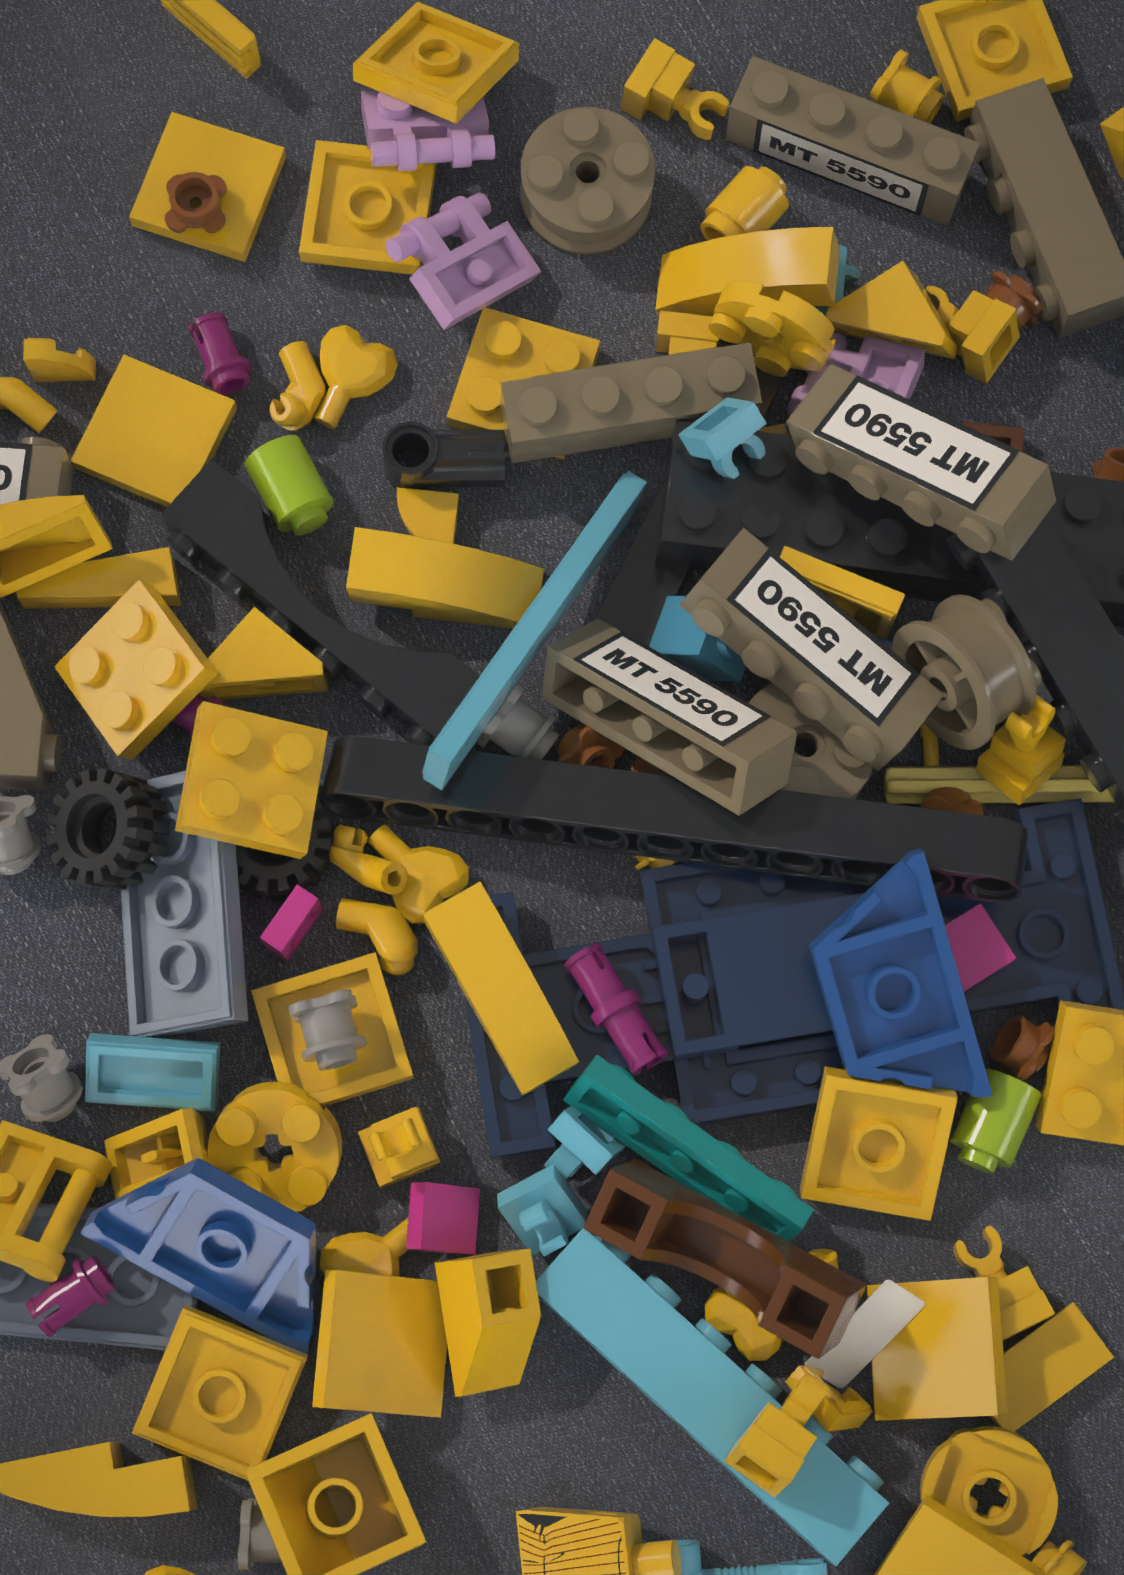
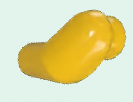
M305 341L288 344L279 352V357L288 375L290 384L285 392L281 393L280 401L272 400L270 415L276 424L289 431L299 430L309 425L326 394L325 384Z

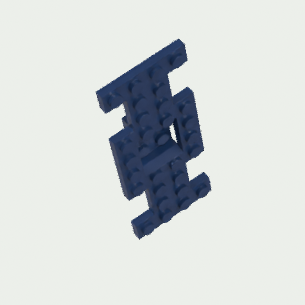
M1082 798L1019 808L1015 813L1016 821L1022 824L1028 831L1025 859L1027 871L1024 872L1022 894L1019 898L1008 902H987L936 895L945 925L981 903L1016 957L1010 964L964 992L969 1013L974 1014L1054 1000L1056 1014H1058L1060 1000L1124 1010V994ZM683 863L640 870V881L650 933L594 943L601 944L604 954L627 991L634 989L642 1002L638 1006L639 1010L661 1045L669 1053L665 1059L654 1067L673 1064L681 1110L686 1113L692 1123L703 1125L816 1106L825 1066L844 1070L834 1034L739 1049V1046L833 1031L809 944L870 889L871 886L695 863ZM513 891L488 896L542 990L577 1056L579 1064L522 1096L465 997L491 1160L555 1149L554 1135L547 1130L552 1123L545 1085L577 1080L596 1055H599L610 1064L618 1065L630 1071V1067L605 1028L598 1029L590 1017L594 1009L571 972H568L564 966L570 957L587 946L590 949L594 943L523 954Z

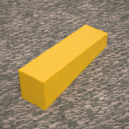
M169 547L82 562L16 591L17 598L24 609L113 607L138 580H142L153 585L168 606H182L175 560Z

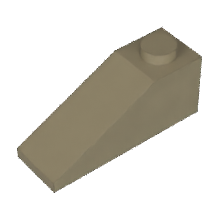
M0 603V789L48 791L50 772H58L60 769L62 755L61 737L59 734H53L52 724L4 608Z

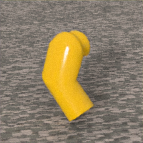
M0 377V409L10 410L40 434L58 410L20 379Z
M341 824L337 826L333 832V843L329 854L332 863L364 887L388 894H398L406 887L408 873L402 864L363 853L368 839L365 830Z
M347 898L341 899L337 910L336 928L369 935L378 954L381 956L379 964L387 973L403 975L409 972L414 966V957L418 954V942L403 914L398 909L390 906Z

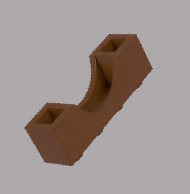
M637 1159L609 1170L583 1227L585 1230L639 1260L656 1261L676 1266L713 1282L742 1301L755 1315L758 1326L817 1359H820L840 1343L867 1284Z

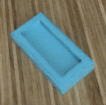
M91 1033L86 1041L85 1102L172 1109L194 1108L200 1111L215 1112L219 1095L220 1042Z

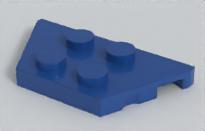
M920 848L909 851L809 944L844 1070L849 1076L878 1081L890 1079L902 1081L908 1086L931 1089L933 1086L968 1092L971 1096L988 1097L992 1095V1091L925 853Z
M196 1158L107 1203L90 1214L80 1234L262 1335L306 1354L309 1352L315 1337L316 1223L200 1158Z

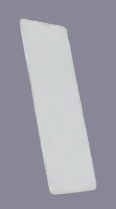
M885 1280L854 1312L840 1343L820 1359L811 1356L805 1362V1366L825 1371L822 1378L840 1389L846 1387L925 1306V1302L892 1280Z

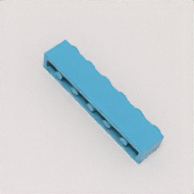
M582 1228L536 1280L538 1298L827 1562L837 1566L888 1506L889 1502L877 1492L884 1484V1481L856 1456L853 1455L845 1463L826 1446L833 1435L827 1432L812 1416H810L803 1427L814 1434L817 1439L804 1457L805 1461L791 1483L775 1498L725 1463L724 1460L737 1440L745 1433L756 1416L768 1403H771L780 1410L782 1405L775 1399L782 1392V1389L754 1364H751L744 1372L725 1355V1352L732 1344L718 1330L703 1318L693 1326L674 1309L682 1299L667 1284L653 1273L643 1281L625 1264L631 1257L630 1254Z

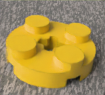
M738 280L730 282L724 287L708 326L711 333L729 343L744 344L751 342L752 351L755 355V365L762 371L774 376L784 377L790 368L816 372L823 369L837 339L830 340L835 329L831 321L822 312L800 297L784 290L779 301L759 295L764 286L763 283Z
M260 1083L246 1088L224 1107L209 1135L208 1161L212 1166L289 1209L300 1212L322 1200L336 1175L342 1156L341 1132L335 1117L325 1106L323 1110L317 1101L308 1097V1091L290 1083ZM267 1135H278L280 1145L291 1146L293 1154L284 1156L282 1163H271L268 1157L262 1156L258 1150L259 1147L265 1145Z
M994 1426L959 1429L952 1433L948 1440L939 1445L931 1454L921 1477V1502L928 1495L1021 1556L1025 1553L1029 1555L1039 1548L1047 1539L1054 1525L1058 1509V1494L1051 1470L1033 1444L1013 1431ZM988 1478H995L999 1480V1492L1007 1496L1006 1503L1003 1507L992 1505L987 1514H981L976 1511L978 1501L970 1495V1491L975 1484L984 1485Z

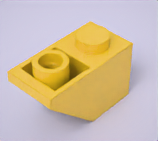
M531 1248L490 1252L436 1262L435 1269L455 1397H463L520 1384L541 1318Z

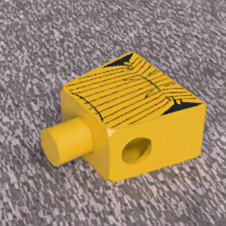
M535 1507L516 1511L522 1575H682L681 1554L677 1541L665 1540L643 1543L641 1522L638 1514L557 1507Z

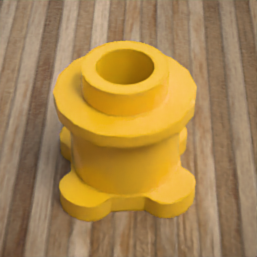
M900 49L893 57L886 71L875 83L869 98L872 102L931 123L945 98V95L938 92L941 78L933 76L931 79H928L905 65L909 53Z

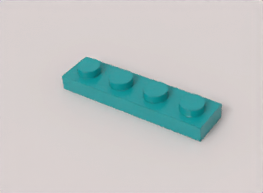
M599 1055L594 1057L563 1099L567 1104L575 1107L588 1119L672 1179L788 1242L804 1228L814 1211L813 1208L800 1200L788 1185L769 1178L744 1160L741 1153L735 1147L713 1138L692 1123L686 1113L679 1107L663 1102L636 1083L634 1077L627 1070L618 1065L608 1063Z

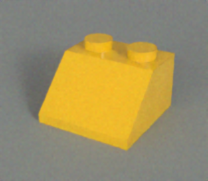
M372 1413L244 1470L287 1575H359L426 1543Z

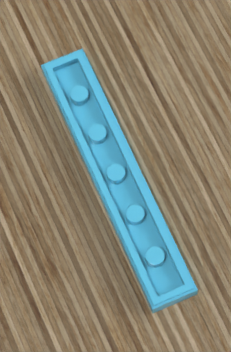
M630 471L626 474L623 473L429 747L422 771L424 780L440 790L445 787L635 515L647 484L645 480Z

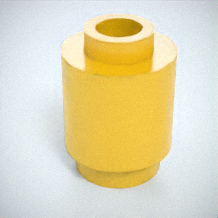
M751 166L743 167L706 208V219L700 224L704 237L708 241L720 237L770 230L789 208V202L785 195L787 192L785 183L774 171L767 167H760L759 169Z

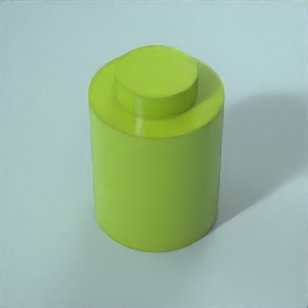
M286 435L276 438L260 446L248 456L244 466L279 531H293L297 536L305 535L318 529L328 520L326 513L331 509L334 501L299 436Z
M985 1068L992 1095L984 1098L969 1096L950 1142L961 1149L957 1157L958 1160L984 1173L994 1174L997 1166L1004 1168L1012 1167L1042 1094L1017 1078Z

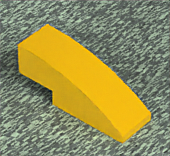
M808 227L756 231L720 237L663 254L655 311L657 315L662 310L713 316L715 306L724 287L728 283L738 280L763 283L764 286L759 295L767 296L779 301L784 290L800 297L812 306H834L840 247L834 228Z
M84 495L50 496L0 505V598L113 549L108 535Z
M355 527L346 590L349 602L411 609L413 617L514 629L542 589L544 568L479 549L439 540Z
M481 882L423 913L424 922L457 978L458 985L522 1096L579 1064V1060L549 1003Z
M106 1442L0 1463V1493L56 1511L99 1517H148L198 1510L191 1461L188 1456H178L123 1467L120 1442Z

